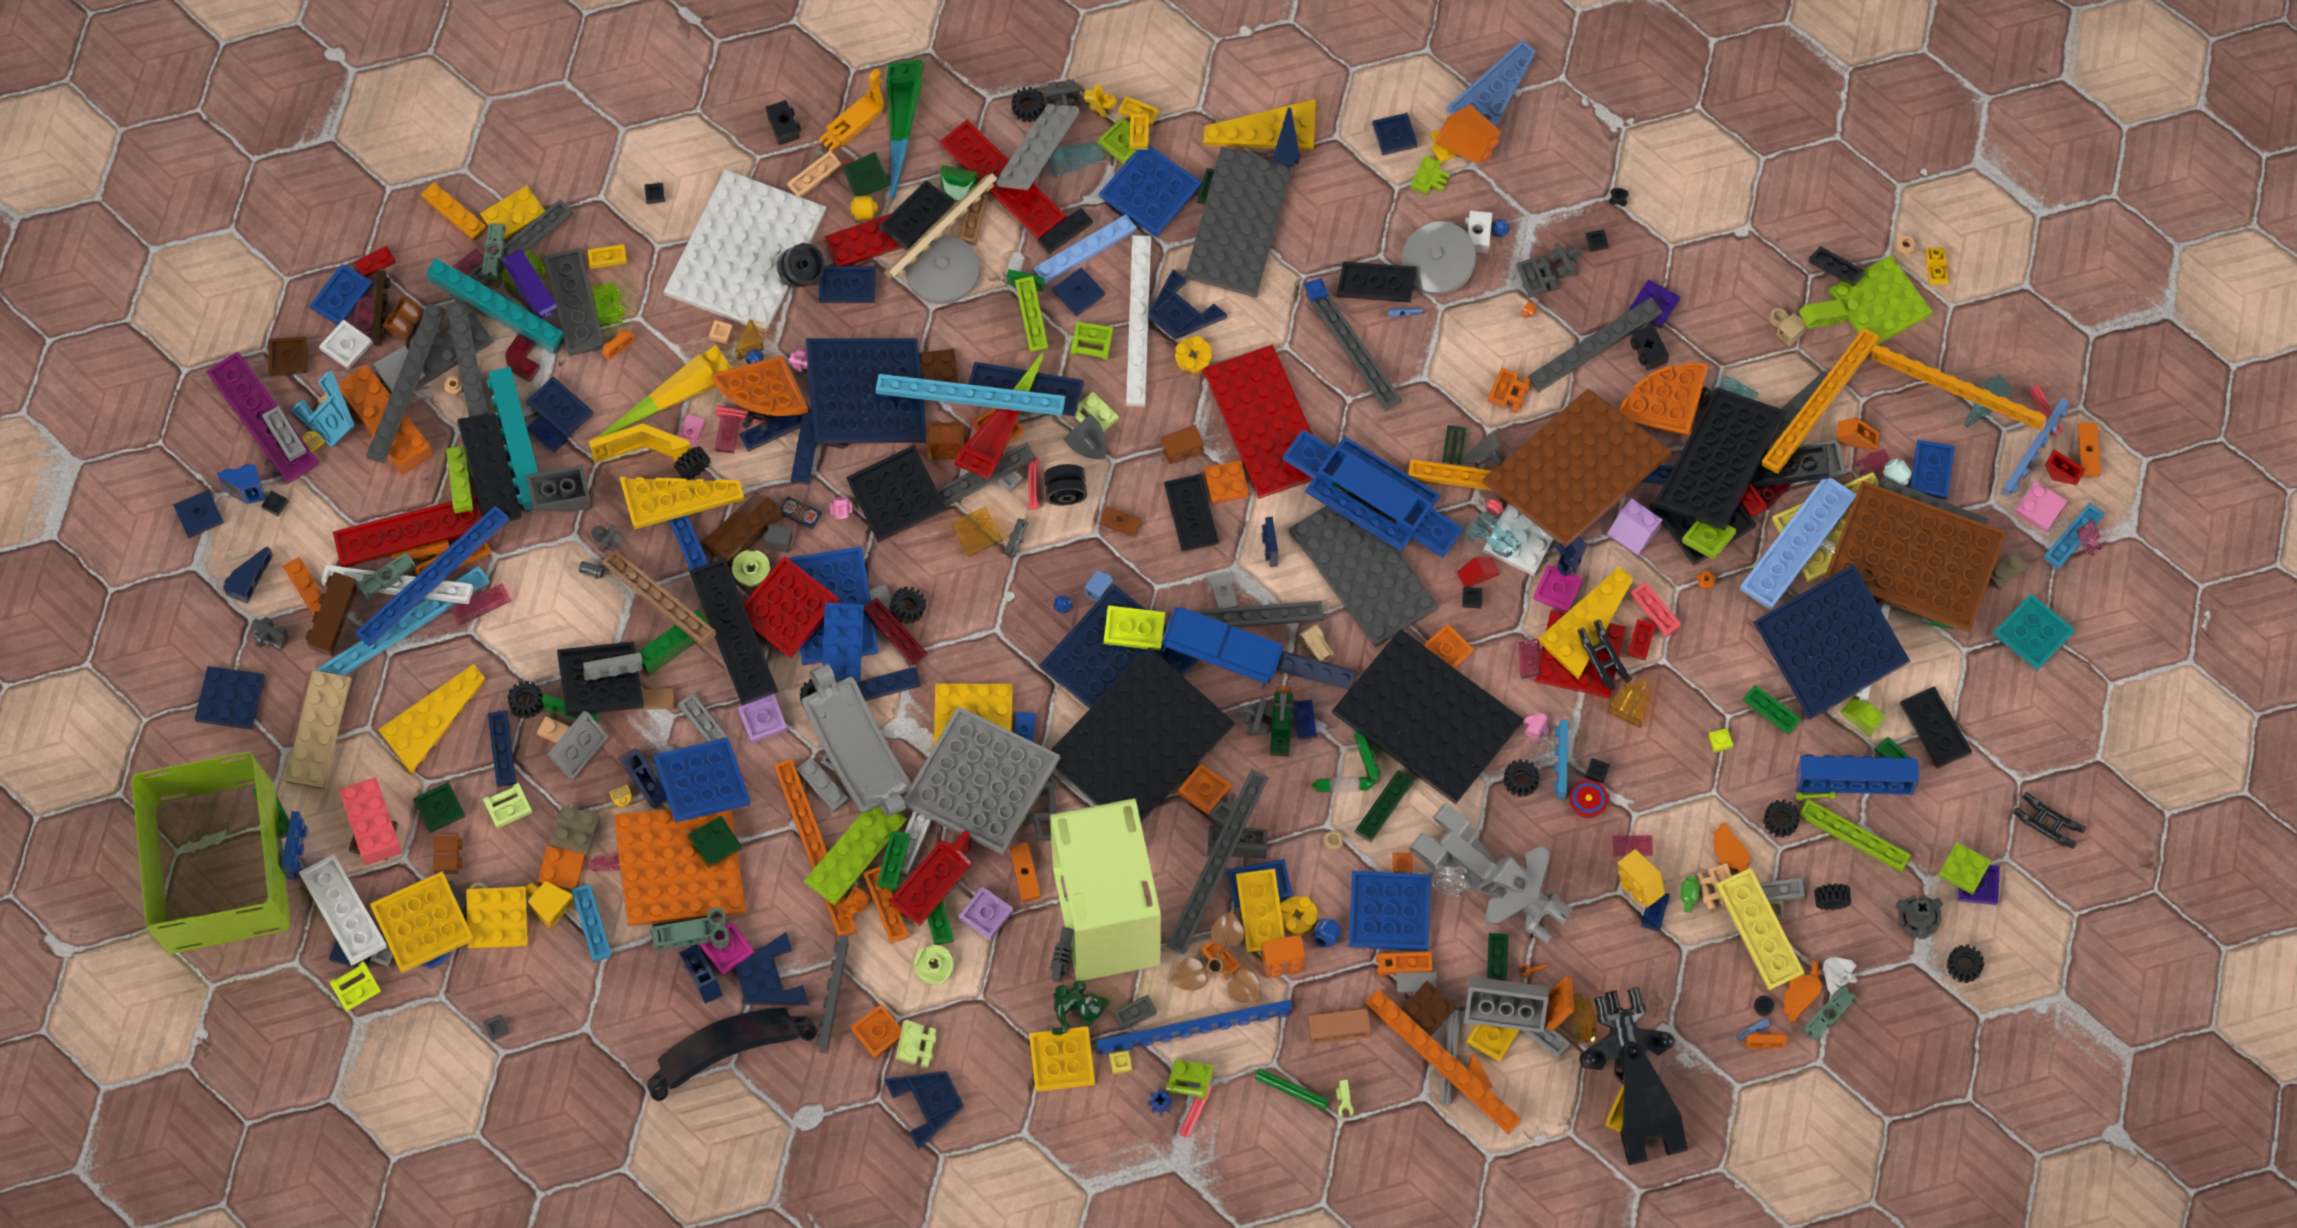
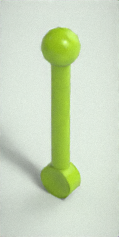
M1834 791L1823 794H1802L1798 792L1795 797L1798 801L1803 800V798L1830 797L1834 799L1836 793Z

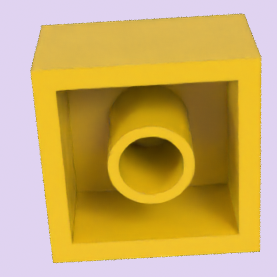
M1636 849L1617 862L1618 874L1621 878L1620 885L1626 892H1631L1639 904L1642 903L1648 908L1665 895L1661 872Z

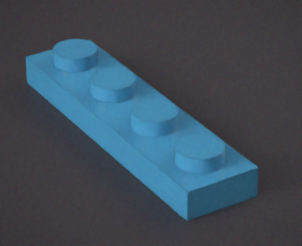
M2089 503L2045 554L2043 559L2059 570L2100 522L2105 513Z
M1560 720L1559 726L1555 727V738H1558V744H1555V756H1558V763L1555 762L1554 774H1558V781H1554V792H1557V799H1565L1567 793L1568 720Z
M587 884L571 889L593 963L612 957L591 885Z

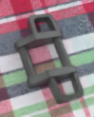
M1053 772L1049 777V782L1045 784L1041 791L1047 792L1049 813L1028 814L1022 826L1034 823L1036 836L1039 841H1051V834H1042L1039 823L1050 822V815L1057 813L1055 799L1056 783L1054 782Z

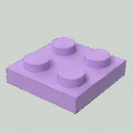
M774 694L738 707L751 743L787 731L786 723Z
M981 887L958 918L990 941L1013 913L1014 908L984 887Z

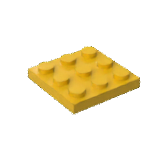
M526 887L466 889L467 925L474 938V941L468 943V949L528 946Z
M1088 1026L1069 1028L1067 1033L1062 1035H1053L1051 1031L1029 1033L1036 1092L1095 1086Z

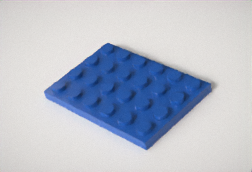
M862 547L788 558L838 597L840 603L864 604L865 607L871 602ZM863 613L861 656L879 654L875 626ZM824 621L800 648L802 665L822 663Z

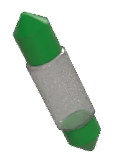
M1331 777L1317 779L1312 784V787L1317 792H1359L1369 790L1375 783L1368 777Z

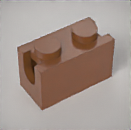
M1196 425L1161 437V447L1169 464L1180 463L1185 458L1196 457L1204 452V442Z

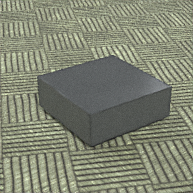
M502 1015L483 1022L491 1042L510 1034Z

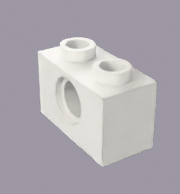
M1470 211L1469 218H1465V228L1468 229V235L1474 243L1476 253L1488 254L1492 221V213ZM1474 231H1480L1481 233L1476 234Z

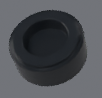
M1766 995L1759 996L1754 1003L1755 1012L1760 1016H1768L1772 1013L1774 1009L1773 1000Z

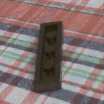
M378 270L372 327L374 346H382V339L386 337V329L383 328V324L387 319L385 307L389 305L387 289H390L391 280L387 277L385 270Z

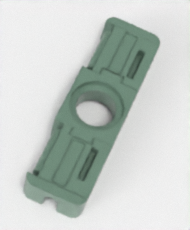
M489 223L482 267L484 278L499 279L500 277L499 268L504 250L505 224L499 223V226H496L495 223ZM493 247L499 249V252L495 255L489 253V250Z
M404 553L358 583V588L364 597L370 600V596L382 588L385 590L399 581L400 576L412 568L416 569V565L411 557ZM385 573L392 574L388 580H383L382 576Z
M1842 987L1805 1025L1804 1033L1813 1041H1818L1822 1033L1843 1015V1012L1852 1004V1001L1855 1002L1856 996L1853 993L1849 994V990L1846 987ZM1828 1009L1833 1010L1835 1017L1829 1019L1825 1016L1824 1012Z

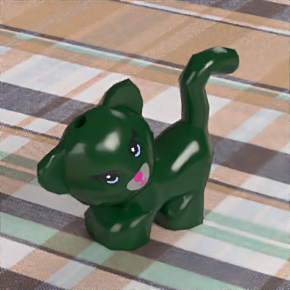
M1085 981L1074 982L1072 991H1069L1067 985L1057 986L1055 988L1056 993L1053 994L1055 1000L1054 1011L1062 1026L1061 1028H1053L1051 1030L1052 1034L1062 1035L1067 1033L1070 1025L1065 1018V1014L1071 1009L1075 1008L1083 1024L1089 1027L1094 1023L1095 1019L1101 1016L1104 1009L1110 1005V1001L1094 993L1084 994L1086 988Z

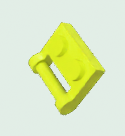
M364 961L359 963L357 968L336 980L334 978L329 981L346 1012L382 992ZM364 973L365 978L343 991L340 989L341 985Z

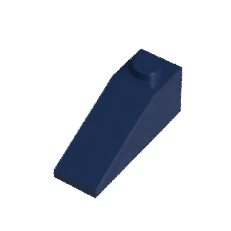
M1288 107L1272 161L1294 167V164L1299 163L1301 154L1298 153L1299 148L1292 109Z
M269 547L263 548L232 571L231 575L225 579L223 589L227 596L246 604L248 603L273 556Z
M633 748L618 758L651 808L656 807L667 799L664 789L639 749Z
M696 944L680 952L679 954L704 1003L706 1004L723 996L718 981L698 945Z

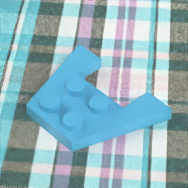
M331 370L318 381L328 396L318 409L313 413L303 399L290 412L312 431L317 432L330 447H333L355 425Z

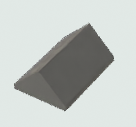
M1209 826L1208 856H1210L1223 827ZM1245 828L1231 857L1266 859L1268 829Z

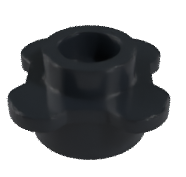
M1622 188L1611 189L1609 203L1611 205L1618 204L1622 207L1626 206V197L1629 195L1628 191Z

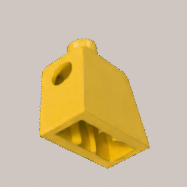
M547 881L540 887L533 883L526 887L527 894L531 896L528 900L529 907L549 929L557 923L575 902L572 894Z

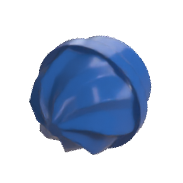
M1497 219L1491 224V232L1496 237H1503L1509 232V224L1504 219Z
M757 349L748 351V355L745 356L748 364L764 361L763 352Z
M1057 595L1053 609L1060 614L1067 613L1072 609V601L1066 595Z

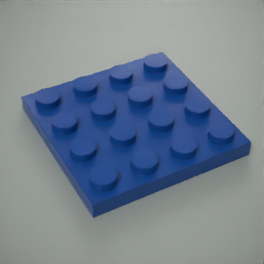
M1148 145V150L1138 149L1099 192V197L1158 237L1201 188L1202 182Z
M729 738L653 755V760L675 823L750 805L751 801Z
M1352 871L1349 947L1428 951L1431 875Z

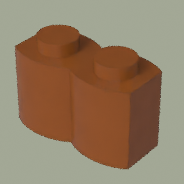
M402 296L385 320L383 327L398 340H406L412 336L415 324L421 321L424 309L409 296Z
M434 833V874L442 871L444 874H459V869L462 868V857H459V850H463V839L459 838L458 833Z

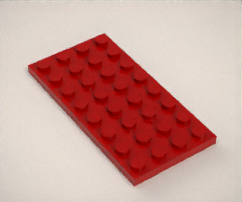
M1273 344L1203 368L1205 378L1258 499L1313 480L1312 477L1282 460L1284 454L1302 430L1311 435L1313 434Z

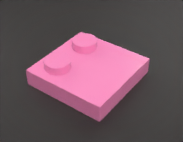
M2035 481L2015 509V513L2047 532L2068 500Z

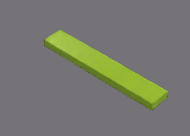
M1809 799L1806 800L1800 811L1799 816L1801 819L1901 873L1911 858V854Z

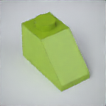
M1854 698L1840 711L1843 716L1869 737L1882 725L1885 715L1871 703Z

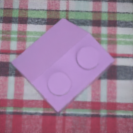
M1631 498L1620 511L1607 535L1638 556L1660 530L1662 519Z

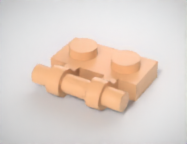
M1727 863L1708 869L1710 877L1704 878L1702 872L1695 875L1698 878L1697 882H1699L1704 896L1702 898L1703 902L1708 906L1709 911L1716 909L1714 901L1717 900L1720 901L1722 907L1725 906L1715 885L1732 877ZM1713 884L1716 893L1711 894L1708 885Z

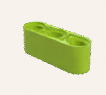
M1841 300L1805 305L1799 310V314L1808 329L1841 324L1849 318V314Z

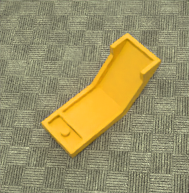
M646 424L636 425L605 436H597L589 441L594 463L644 447L673 457L675 462L678 461V457L682 456L681 454L687 453L689 449L692 450L690 441Z

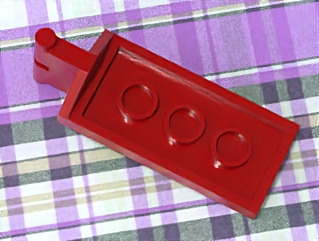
M963 831L962 835L953 845L941 840L889 900V904L920 927L972 866L970 860L965 856L971 850L969 832Z

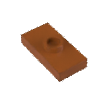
M1106 506L1099 525L1135 537L1142 518Z

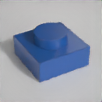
M1322 278L1304 283V288L1310 302L1328 297V292Z

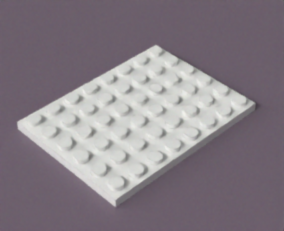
M724 170L664 290V295L766 333L789 288L780 279L777 272L778 258L785 250L795 245L811 243L826 212V206L801 197L798 198L796 195Z

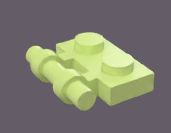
M909 1020L903 1021L895 1059L913 1065L916 1064L917 1058L922 1059L920 1066L928 1068L929 1061H932L933 1057L931 1053L932 1047L936 1043V1029L928 1028V1033L924 1034V1025ZM921 1041L925 1042L924 1051L919 1050Z

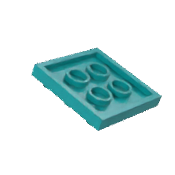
M2030 594L1994 631L1993 635L2038 671L2074 634L2075 629L2034 595Z

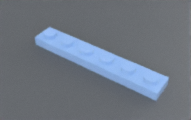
M1124 215L1033 268V272L1036 276L1044 277L1046 284L1137 231V228L1128 215Z

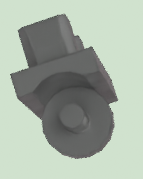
M1074 79L1065 81V88H1059L1057 82L1048 83V90H1046L1048 104L1067 105L1074 103V100L1080 99L1079 85H1076Z
M1559 242L1554 244L1555 249L1548 256L1553 264L1560 260L1564 261V264L1556 268L1560 276L1564 278L1570 274L1574 277L1578 275L1571 261H1574L1575 264L1580 262L1578 258L1581 255L1580 249L1573 250L1569 246L1566 248L1568 251L1566 254Z
M611 524L608 530L600 525L595 526L591 530V538L595 542H601L597 550L601 552L605 548L612 552L616 550L623 535L614 531L615 525Z
M264 617L261 620L256 618L252 621L254 625L252 634L257 639L256 646L259 648L264 645L268 647L273 646L279 651L283 648V642L287 637L286 628L279 626L276 630L273 629V622L268 617Z
M1261 698L1260 702L1255 703V707L1249 704L1247 709L1241 710V716L1245 717L1244 723L1249 724L1250 722L1247 732L1250 736H1253L1255 733L1265 735L1268 732L1270 725L1261 721L1262 716L1270 719L1273 714V707L1266 704L1267 699Z

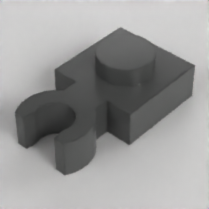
M1234 793L1228 796L1227 803L1221 800L1209 813V817L1221 827H1224L1235 804L1232 802L1235 796Z

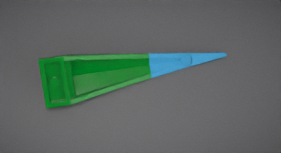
M921 59L890 63L888 65L886 84L891 142L890 197L893 200L896 195L923 83L921 77L924 62Z

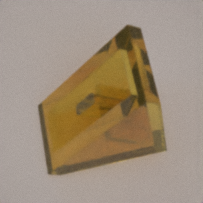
M749 319L735 349L736 359L739 360L745 358L748 355V351L754 349L764 351L763 341L751 319Z

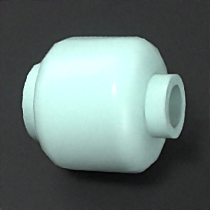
M1895 458L1884 465L1883 474L1886 479L1904 486L1909 483L1908 479L1912 473L1904 460Z

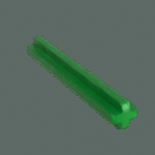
M1258 1068L1254 1078L1318 1108L1325 1110L1329 1104V1099Z

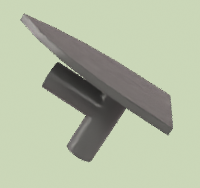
M1090 414L1066 435L1063 440L1075 452L1084 457L1105 459L1106 438L1102 427L1093 415Z
M1494 430L1482 439L1468 453L1462 464L1477 462L1481 465L1490 458L1496 464H1500L1503 459L1495 451L1500 448L1496 431Z

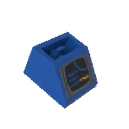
M246 464L241 468L225 469L217 473L225 493L245 504L265 500L262 481L255 464Z

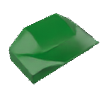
M943 165L940 168V184L943 187L944 194L954 200L962 199L977 184L978 172Z

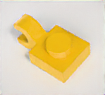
M1436 129L1431 132L1432 135L1430 136L1435 144L1431 147V150L1436 159L1444 163L1455 158L1456 154L1435 143L1440 133Z

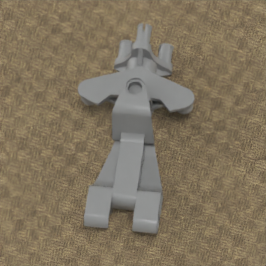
M1444 803L1433 816L1436 823L1444 829L1445 834L1437 843L1427 834L1420 833L1409 847V850L1436 875L1467 888L1496 897L1489 899L1484 915L1487 924L1495 925L1523 911L1527 914L1525 931L1530 935H1535L1546 945L1553 934L1543 928L1539 921L1545 914H1549L1563 925L1573 908H1570L1560 900V896L1556 893L1544 895L1540 890L1549 860L1548 850L1539 846L1524 854L1526 868L1523 871L1510 856L1496 863L1476 837L1470 820L1449 804Z

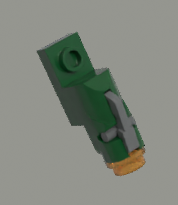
M1278 686L1276 691H1274L1270 755L1289 757L1293 692L1289 686Z

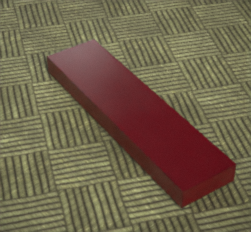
M877 597L864 607L863 613L912 667L927 656L928 653Z

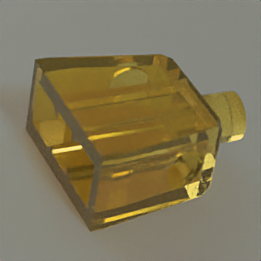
M1638 679L1635 686L1625 683L1610 702L1607 713L1641 728L1651 696L1649 692L1645 691L1648 683L1643 679Z
M1574 993L1575 1009L1569 1015L1575 1044L1595 1041L1597 1023L1590 999H1583L1582 993Z

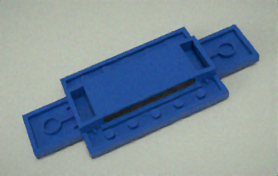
M1302 430L1283 456L1282 460L1313 478L1305 490L1306 494L1401 552L1410 539H1413L1444 558L1464 529L1432 509L1441 496L1439 493L1345 436L1338 446L1336 445L1335 448H1332L1310 433ZM1335 482L1397 520V525L1335 488L1332 484Z

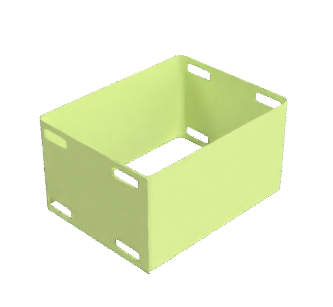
M1133 798L1051 814L1053 871L1065 927L1074 930L1070 946L1072 947L1071 957L1076 980L1085 981L1160 966L1161 913L1136 799ZM1061 876L1064 877L1068 901L1064 897ZM1142 881L1148 882L1152 898L1151 907H1147Z

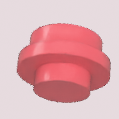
M1496 499L1487 501L1486 510L1491 515L1499 516V514L1504 512L1503 504Z

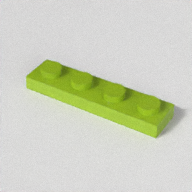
M1034 277L1017 279L1015 283L1030 353L1047 350L1049 347Z
M464 446L446 448L454 512L460 513L474 510Z

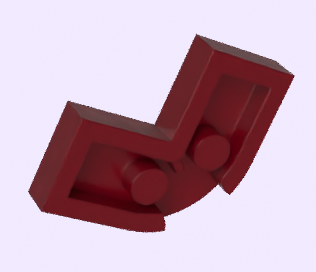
M518 333L506 351V363L508 367H511V371L514 374L531 382L540 369L538 363L527 358L535 346V342Z

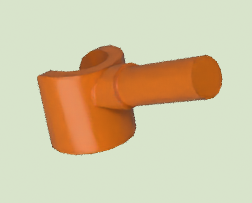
M1521 964L1519 970L1528 969L1526 973L1521 974L1523 978H1527L1532 972L1547 969V966L1542 964L1529 967L1527 964Z

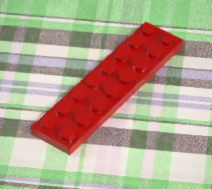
M968 119L940 140V145L963 168L978 172V182L991 173L998 179L1010 161ZM995 180L993 182L994 186L988 191L1036 239L1041 238L1050 229L1066 219V215L1034 183H1032L1028 190L998 187Z
M472 495L474 510L455 513L453 501L333 531L341 567H349L391 556L393 553L447 539L449 541L460 538L482 518L477 496Z

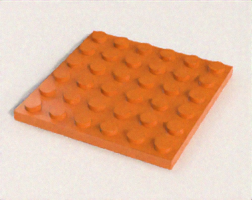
M670 809L615 814L613 816L628 926L708 918L709 911L715 907L721 908L726 916L746 913L738 853L736 852L708 868L688 838L689 833L719 816L723 817L735 835L731 810L677 823L674 822Z

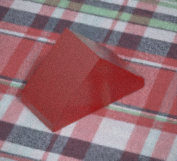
M2055 449L2052 450L2045 463L2052 481L2077 485L2085 471V468Z
M1475 557L1457 571L1464 587H1472L1500 575L1492 557Z

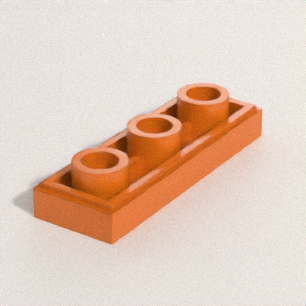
M2078 423L2080 466L2085 468L2082 477H2100L2097 423Z
M447 539L393 553L392 558L395 560L404 553H407L412 560L417 559L418 561L429 558L428 555L432 554L439 556L450 547L449 541Z
M1028 842L1009 846L1021 901L1026 902L1041 898ZM1027 871L1028 874L1024 875L1022 872Z

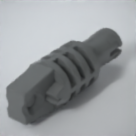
M1068 927L1062 928L1060 941L1055 945L1050 970H1053L1052 979L1055 982L1062 981L1064 972L1067 973L1072 954V947L1070 945L1074 930Z

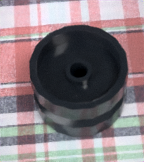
M801 243L785 250L777 261V272L780 279L792 288H801L817 281L825 269L822 253L810 243Z
M1062 464L1053 466L1044 472L1045 486H1047L1045 488L1046 501L1050 504L1067 506L1080 503L1087 498L1085 469L1082 466Z

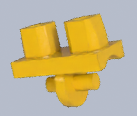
M1095 84L1094 90H1085L1084 100L1085 102H1090L1089 108L1091 112H1098L1101 117H1107L1106 109L1115 106L1116 97L1111 93L1105 94L1100 84Z

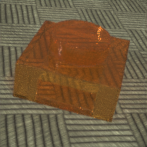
M1392 853V873L1412 874V853Z

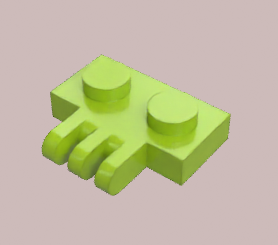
M1424 156L1410 189L1428 195L1430 188L1443 191V185H1446V179H1449L1450 175L1439 170L1441 161Z

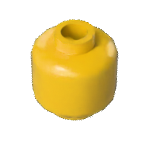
M869 195L854 197L853 201H850L851 216H854L856 220L872 219L874 213H877V202H873L872 197Z

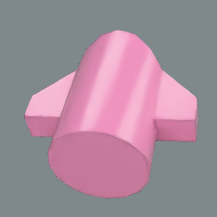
M1545 714L1526 717L1523 721L1528 725L1525 734L1530 738L1539 739L1541 734L1546 736L1549 732L1547 716Z

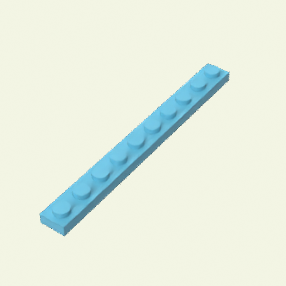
M884 374L878 375L875 389L876 394L1058 416L1063 415L1065 396Z
M479 566L454 581L472 584L474 587L472 594L490 583ZM426 599L413 607L372 646H367L361 640L316 670L345 676L458 603Z

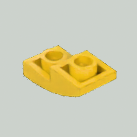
M1944 247L1925 248L1929 286L1948 285L1949 279Z

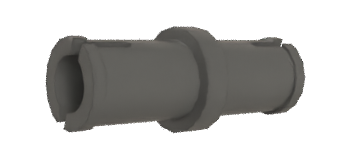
M1018 518L1013 532L1009 534V541L1003 552L1005 555L1009 553L1008 557L1014 558L1016 556L1018 547L1024 540L1023 535L1029 524L1024 519Z

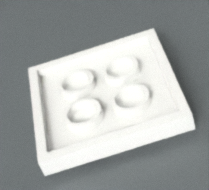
M1508 503L1487 541L1483 553L1535 576L1554 538Z

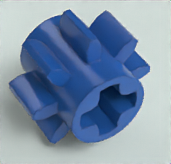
M1158 1089V1093L1150 1094L1153 1100L1148 1101V1106H1153L1152 1113L1157 1111L1162 1116L1165 1110L1170 1112L1168 1104H1173V1099H1168L1169 1092L1163 1093ZM1158 1100H1162L1163 1105H1159Z

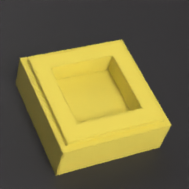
M1129 1050L1109 1053L1113 1074L1132 1071Z

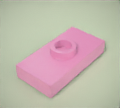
M687 414L678 437L690 441L691 448L695 447L705 420Z

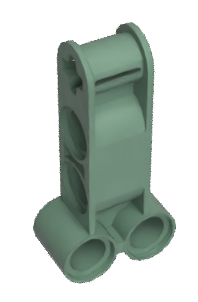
M715 907L709 911L708 918L651 928L650 933L653 936L654 943L652 949L661 951L712 942L715 948H726L730 939L725 928L727 922L725 912L721 908ZM716 916L722 917L719 922L712 920ZM717 935L725 936L723 940L715 939Z

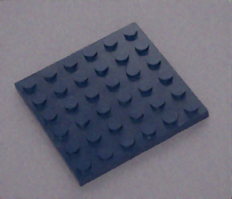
M806 338L805 347L814 443L927 442L923 399L876 394L875 391L879 374L921 379L917 338Z
M1855 564L1754 621L1755 626L1809 720L1911 662Z
M1115 584L1108 589L1039 665L1042 671L1089 709L1147 651V649L1103 644L1108 606L1146 610ZM1164 624V629H1163V635H1164L1165 630H1166V627H1167L1165 624ZM1163 644L1161 651L1154 650L1183 677L1200 660L1167 647L1162 652Z

